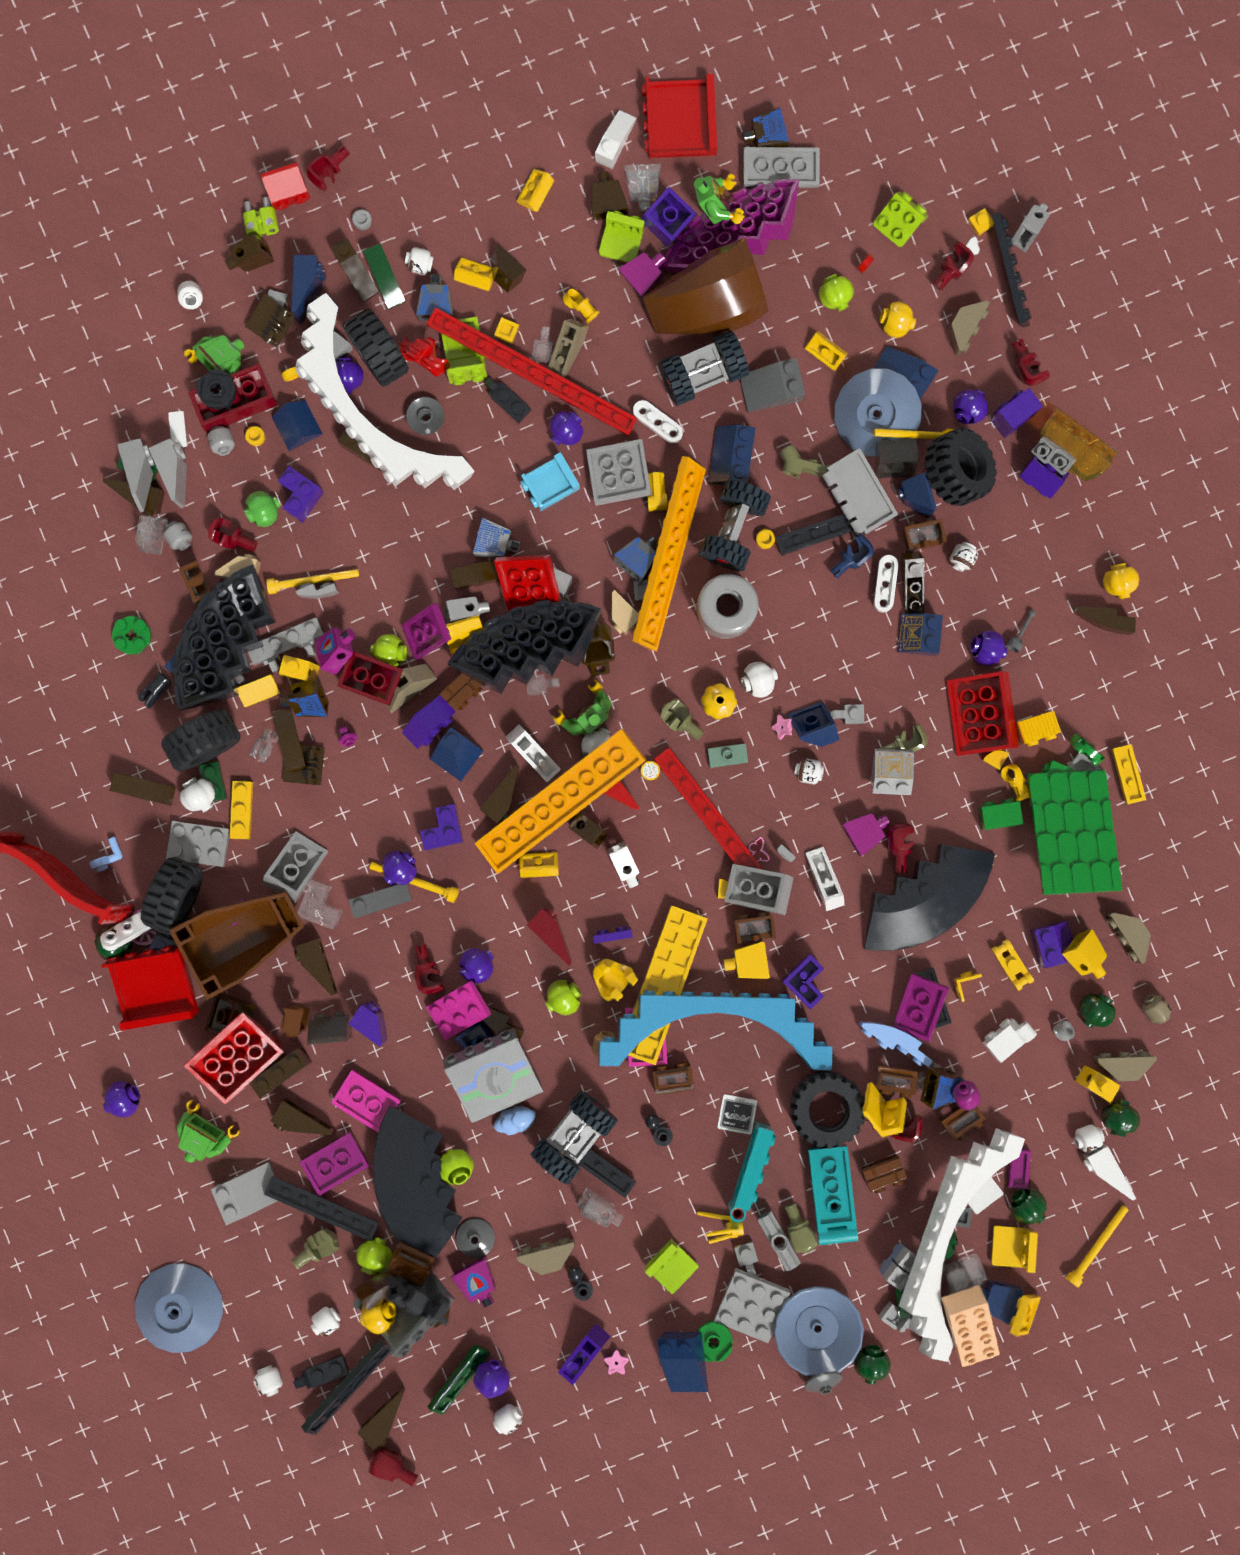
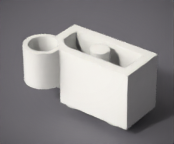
M1011 1018L1010 1020H1004L996 1032L991 1031L985 1036L986 1040L982 1043L993 1057L1002 1063L1023 1044L1031 1041L1037 1033L1027 1021L1018 1025Z

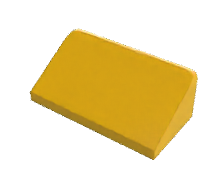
M534 169L516 202L532 211L538 212L554 179L548 172Z
M460 258L455 268L454 280L489 291L493 283L492 267Z
M819 331L814 334L805 347L807 351L834 371L848 355L846 351Z
M268 675L237 688L244 707L281 694L273 675Z
M558 853L522 855L519 858L521 878L558 876Z

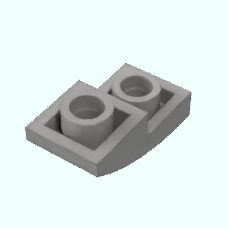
M1042 437L1031 451L1044 464L1049 463L1061 475L1066 474L1077 460L1062 447L1046 437Z
M330 582L321 585L319 590L314 584L306 583L301 585L300 589L296 591L300 598L307 599L325 598L340 593L337 586Z

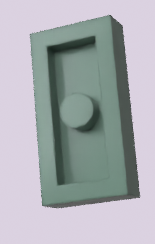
M746 744L707 749L710 768L748 763Z

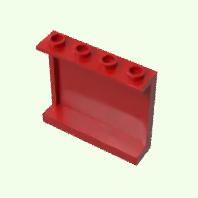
M706 74V79L655 82H649V76H647L646 84H642V96H646V102L643 103V115H647V121H644V133H648V139H645V151H649V158L716 156L717 131L714 74Z
M168 945L162 947L161 950L155 951L154 948H151L140 954L130 952L121 958L119 955L114 958H107L108 961L101 965L102 968H109L123 1015V1020L119 1023L121 1031L191 1019L199 1012L184 957L178 947Z

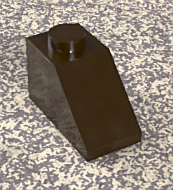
M496 246L491 258L493 280L508 293L522 282L527 269L502 247Z

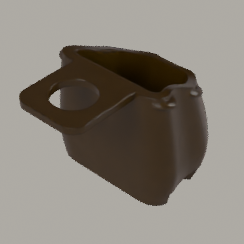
M601 621L597 622L589 648L581 661L584 665H590L592 676L609 674V662L613 661L616 657L614 654L612 630ZM597 666L605 667V669L600 672L594 670Z

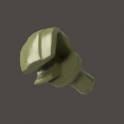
M674 698L663 705L660 717L669 725V728L678 733L681 730H685L696 741L705 733V731L692 722L693 719L691 718L694 715L689 713L687 707L681 701Z
M917 723L912 727V736L909 741L906 740V732L902 731L900 738L898 735L893 736V743L878 749L913 750L917 752L926 747L927 736L922 725Z
M796 1203L786 1205L785 1209L791 1222L786 1228L793 1250L796 1253L811 1252L818 1246V1241L814 1232L808 1226V1219H801Z
M328 1228L319 1230L307 1239V1242L304 1243L305 1250L293 1258L292 1263L297 1269H300L310 1260L318 1262L321 1258L335 1253L340 1248L337 1235Z

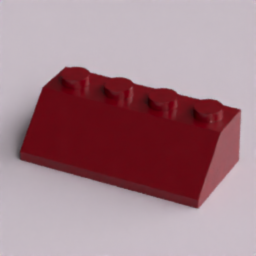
M260 364L229 375L233 378L237 387L236 397L229 408L211 409L201 401L197 394V388L188 392L199 422L207 433L215 426L225 427L278 405ZM220 385L213 388L212 392L214 391L215 394H218L221 391Z

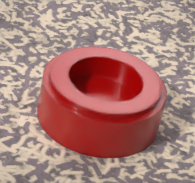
M869 254L857 270L863 273L874 261V257Z

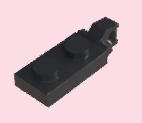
M490 377L484 382L485 386L490 390L488 395L518 424L532 411L504 383L502 384L499 381L496 384Z
M341 1354L307 1367L306 1370L301 1372L302 1376L295 1378L293 1381L295 1389L304 1386L307 1389L315 1388L346 1376L349 1369L344 1355Z

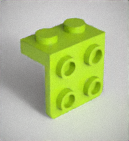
M901 191L895 193L874 221V226L898 247H902L918 226L929 217L926 213L927 209L919 203L916 205L912 202L913 198L905 191L903 193Z
M608 211L599 255L625 263L636 258L644 232L645 221L637 216H625L619 211Z

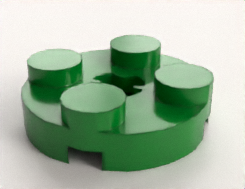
M127 616L116 621L112 631V640L115 647L123 653L137 655L150 645L152 631L149 625L141 618ZM134 630L133 633H136L137 636L133 637V640L130 641L127 635L130 631Z
M1077 733L1070 738L1069 743L1074 746L1073 748L1080 754L1087 756L1088 760L1095 766L1099 763L1101 764L1105 759L1103 754L1098 753L1094 746Z
M711 1320L702 1324L696 1332H702L705 1361L720 1362L730 1355L733 1340L731 1332L726 1326ZM711 1337L718 1339L717 1342L719 1343L717 1346L714 1344L710 1346L708 1344Z

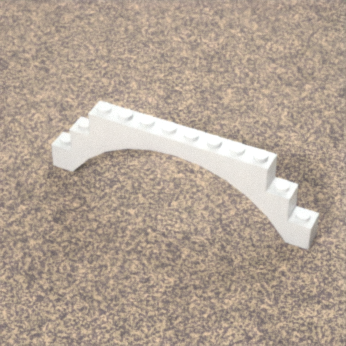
M327 293L310 303L306 313L309 321L314 325L305 330L301 337L302 346L309 352L297 360L296 372L300 378H304L308 382L310 390L318 394L322 404L334 413L335 420L344 425L347 434L359 443L358 446L361 451L370 456L372 464L376 468H380L384 473L383 476L386 481L397 486L413 474L416 483L426 488L443 476L445 484L455 490L470 479L474 470L462 456L433 455L409 448L392 440L376 429L358 411L344 389L337 372L333 354V329L338 307Z
M996 1128L990 1146L973 1142L968 1160L951 1156L899 1303V1307L913 1314L909 1329L923 1337L919 1351L931 1359L948 1362L954 1345L944 1321L940 1288L943 1261L950 1237L968 1202L983 1183L1000 1168L1019 1158L1025 1139L1013 1133Z

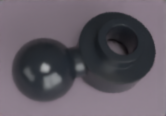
M654 1113L648 1114L645 1117V1125L649 1129L654 1130L653 1139L655 1143L659 1146L669 1145L673 1138L671 1129L665 1125H659L660 1118ZM665 1134L666 1138L660 1139V1135Z
M576 1265L570 1267L568 1277L571 1281L575 1282V1297L583 1301L588 1300L593 1294L592 1283L587 1279H582L583 1270L581 1267ZM581 1289H586L587 1292H586V1293H581L580 1290H581Z

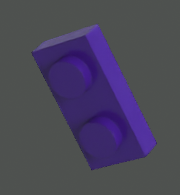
M627 926L618 927L616 932L608 933V929L599 930L597 935H593L594 944L632 938L631 929L627 930Z

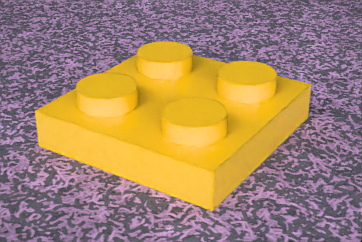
M1029 1294L1019 1298L1016 1305L1018 1309L1017 1314L1012 1317L1010 1327H1012L1011 1334L1015 1336L1029 1334L1041 1299L1040 1296Z

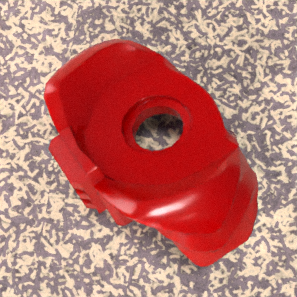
M405 336L404 341L398 347L405 360L416 362L421 367L430 371L434 377L444 374L451 366L448 359H441V351L435 348V340L431 337L423 340L417 338L415 342L410 343Z

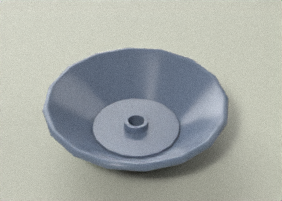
M869 369L854 375L842 387L835 402L834 421L840 437L852 450L855 451L860 448L866 456L885 457L902 450L913 438L873 436V430L876 428L917 431L921 423L922 404L916 388L904 375L890 369ZM875 410L880 411L879 417L873 415Z
M186 1263L169 1264L152 1272L140 1286L135 1300L136 1322L143 1336L156 1348L171 1353L191 1352L206 1344L218 1330L223 1315L222 1295L214 1279L201 1268ZM173 1309L178 1310L177 1315L173 1313Z
M820 1286L799 1290L787 1299L776 1316L774 1330L778 1352L786 1363L803 1375L815 1376L829 1371L839 1373L849 1366L862 1347L864 1333L860 1312L852 1301L833 1288ZM816 1325L821 1326L820 1330L815 1331L814 1327Z

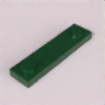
M475 1344L439 1392L433 1397L427 1406L429 1410L443 1415L473 1377L477 1367L486 1360L491 1352L487 1348Z

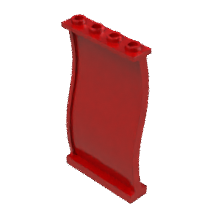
M0 832V853L9 854L23 862L67 902L85 912L100 917L98 923L123 922L132 915L134 907L132 903L115 904L99 896L53 855L23 842L25 836L22 834Z

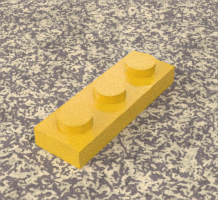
M1132 744L1111 749L1125 805L1146 800Z
M232 782L230 839H251L253 782Z

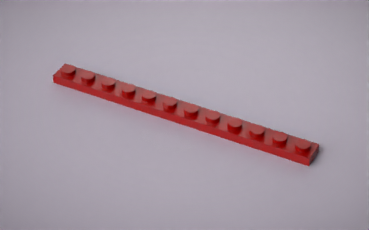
M436 307L426 324L433 330L629 436L637 421V418Z

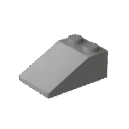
M139 438L117 445L131 494L139 511L144 512L153 476L151 466H154V461L148 446L143 445Z
M167 439L148 449L171 500L180 508L185 507L187 473L185 458L187 456L178 443Z
M295 831L264 875L262 884L276 893L287 892L291 902L295 904L328 851Z
M732 864L724 902L786 915L794 877Z
M270 1162L219 1183L211 1189L225 1225L231 1224L277 1202V1200L263 1195L271 1177H276Z

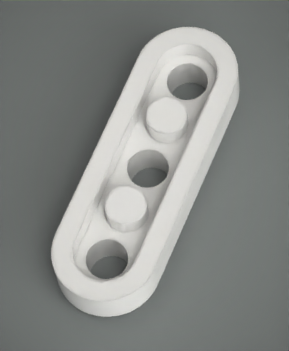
M641 400L634 405V417L669 443H677L681 440L683 431L679 424L647 401ZM641 409L646 410V413L640 414L639 411ZM656 420L661 421V425L657 426L654 424V422ZM674 431L677 435L671 437L669 433Z
M892 555L882 557L878 563L873 604L875 609L881 613L888 612L894 604L898 561ZM889 563L891 568L886 569L884 564ZM886 581L888 583V587H883L882 582ZM884 600L886 606H881L880 601Z
M140 912L105 931L100 937L101 945L106 950H115L152 928L143 925L140 920ZM113 935L114 938L107 939V936Z

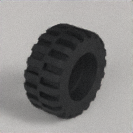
M365 309L345 322L343 326L344 331L381 386H388L408 372L407 362L373 310Z
M956 428L935 438L927 448L925 454L926 462L924 464L927 470V479L930 480V486L932 489H935L936 495L942 497L946 503L954 506H964L985 497L991 492L995 484V477L997 475V470L995 469L996 461L993 459L992 450L988 448V443L982 440L980 434H975V431L971 429Z
M221 709L206 713L203 716L201 715L171 731L162 739L161 747L173 769L184 771L199 766L228 751V749L234 747L240 741L241 734L229 712Z
M170 857L163 862V865L159 867L158 872L154 875L142 903L140 920L143 925L171 935L170 929L187 920L202 885L203 871L199 866L177 857Z
M818 1071L816 1072L817 1074H809L804 1081L801 1080L798 1083L797 1089H794L792 1092L793 1097L789 1104L792 1123L807 1142L813 1143L817 1147L821 1148L824 1146L827 1149H833V1146H844L843 1143L846 1141L851 1142L853 1140L852 1137L855 1134H859L861 1124L864 1125V1098L857 1086L840 1073ZM825 1091L837 1093L845 1103L843 1118L839 1123L831 1127L817 1125L811 1119L809 1113L810 1103L813 1098Z

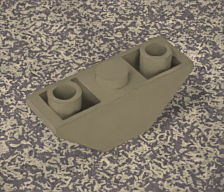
M989 301L961 307L948 329L956 356L959 357L962 351L966 353L971 344L968 340L971 335L975 337L981 327L978 325L980 319L984 320L990 311L987 309Z
M427 664L403 669L390 706L386 705L391 713L437 679Z
M1112 912L1106 913L1105 915L1108 918L1106 922L1111 929L1116 930L1118 941L1127 947L1129 958L1133 962L1136 961V963H1145L1151 934L1142 920Z
M1139 1051L1138 1055H1130V1052H1118V1056H1111V1053H1099V1056H1093V1061L1117 1081H1138L1157 1061V1057L1151 1055L1148 1051Z
M564 1237L558 1239L557 1243L550 1244V1242H544L539 1244L537 1248H522L517 1253V1261L540 1275L559 1271L574 1248L575 1240L574 1238Z

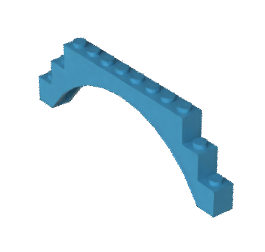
M644 991V994H639L638 1018H635V1014H624V1017H619L618 1041H615V1037H603V1040H599L598 1065L620 1066L635 1046L652 1032L675 1020L696 1014L724 1013L740 1015L758 1021L777 1032L792 1045L808 1068L812 1070H832V1046L827 1045V1042L815 1041V1045H813L814 1023L808 1021V1018H796L795 1021V999L789 998L790 994H778V997H770L771 994L759 993V997H751V993H740V997L732 996V993H721V996H713V992H701V996H695L694 992H682V995H675L674 991H663V995H655V991Z

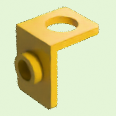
M971 971L960 974L961 977L953 979L958 1001H965L960 982L982 977L980 973L972 974Z

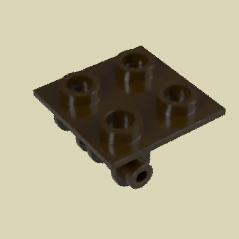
M264 294L245 327L263 338L266 343L278 348L295 317L291 311Z
M301 745L306 767L287 772L284 764L282 782L321 785L325 747Z

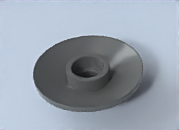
M421 397L414 400L406 413L410 428L421 435H430L437 432L443 425L445 417L441 404L430 397ZM425 415L430 416L429 420L424 421L423 417Z
M469 1219L457 1231V1246L468 1257H483L491 1251L494 1245L495 1234L493 1228L482 1219ZM477 1237L479 1241L473 1243L471 1238Z
M829 1371L815 1375L805 1382V1390L808 1392H821L822 1395L832 1392V1388L842 1381V1374L836 1371Z

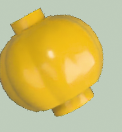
M897 301L889 304L887 309L883 308L879 323L882 324V329L888 336L899 338L906 335L910 329H914L916 318H913V311L909 305Z
M1126 563L1110 566L1111 571L1106 572L1103 577L1104 589L1110 595L1118 596V599L1129 598L1130 593L1135 591L1139 585L1138 572L1133 567H1127Z
M719 683L706 688L701 698V704L706 715L716 720H721L733 714V710L737 706V699L732 688ZM717 697H719V699H723V702L721 704L717 703Z
M385 1298L369 1310L363 1305L360 1322L374 1334L384 1333L395 1322L396 1306L392 1302H387Z

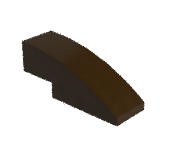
M494 560L450 569L455 590L499 581Z
M1078 606L1074 609V613L1081 619L1103 630L1125 635L1135 633L1136 617L1117 616V608Z
M287 708L272 712L286 771L305 768L292 709Z
M114 772L109 791L171 806L176 787Z
M487 1005L491 1015L484 1018V1022L498 1035L505 1030L515 1028L520 1042L525 1030L508 1023L509 1014Z
M386 1271L354 1289L367 1310L384 1298L387 1302H390L386 1298L389 1284L385 1280L389 1274L395 1278L398 1275ZM405 1279L408 1282L407 1285L411 1283L414 1284L413 1282Z

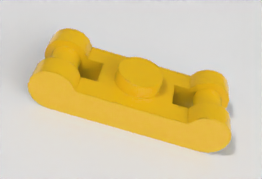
M1006 939L1000 946L991 948V951L1014 988L1019 991L1025 984L1034 982V979L1014 950L1011 942ZM1007 950V952L1009 953V955L1006 956V957H1003V956H1002V953ZM1021 972L1023 977L1018 980L1015 975Z

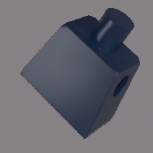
M989 1280L986 1289L980 1288L988 1303L990 1315L1010 1325L1012 1317L1017 1312V1302L1022 1297L1024 1290L1018 1285Z

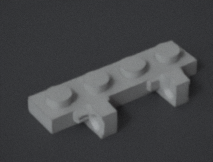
M313 618L262 640L264 647L252 650L248 654L254 666L264 662V665L269 664L272 672L275 673L280 670L277 658H280V655L299 647L306 650L309 658L316 655L312 645L324 633L318 619Z

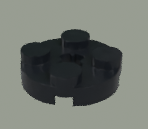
M211 370L199 379L197 394L207 407L219 410L229 408L232 405L237 394V387L233 378L225 371ZM220 385L221 391L218 394H215L214 391L212 392L213 388Z

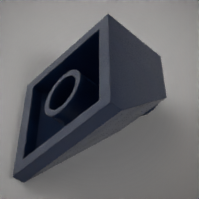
M927 472L902 481L898 486L899 488H897V495L899 500L902 499L905 506L927 518L937 510L930 481L926 476Z
M823 701L787 714L788 718L792 720V726L801 741L820 747L839 741L836 723Z
M450 727L439 742L430 760L459 781H462L483 750Z

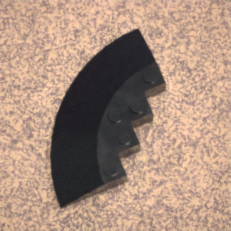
M253 564L231 574L222 583L219 582L209 594H206L201 599L192 616L188 618L180 642L177 644L176 660L173 668L174 693L179 711L238 696L239 692L234 677L252 671L246 653L264 647L258 629L276 623L270 603Z
M545 600L525 607L518 606L510 609V612L500 617L496 616L484 624L483 628L477 632L474 631L470 635L471 638L464 645L461 644L447 664L481 685L502 694L511 678L527 685L536 669L553 676L561 660L578 667L589 648L601 608L581 602H568L567 600H560L559 602Z
M941 844L937 846L935 863L916 861L913 879L894 876L892 895L872 892L864 949L889 951L910 948L930 941L952 928L968 913L980 897L990 876L995 854Z
M389 1105L381 1121L374 1146L372 1171L376 1199L382 1217L398 1243L401 1242L436 1258L462 1219V1216L446 1208L456 1189L440 1181L442 1162H440L441 1157L434 1154V1151L443 1135Z

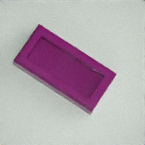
M1021 1149L1019 1158L1009 1163L1008 1188L1028 1190L1031 1150Z

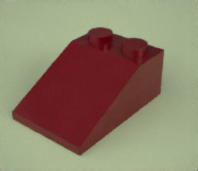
M353 651V655L345 663L337 686L390 706L403 669Z
M544 907L527 926L569 966L572 963V958L559 921L556 919L558 915L550 907L548 909Z

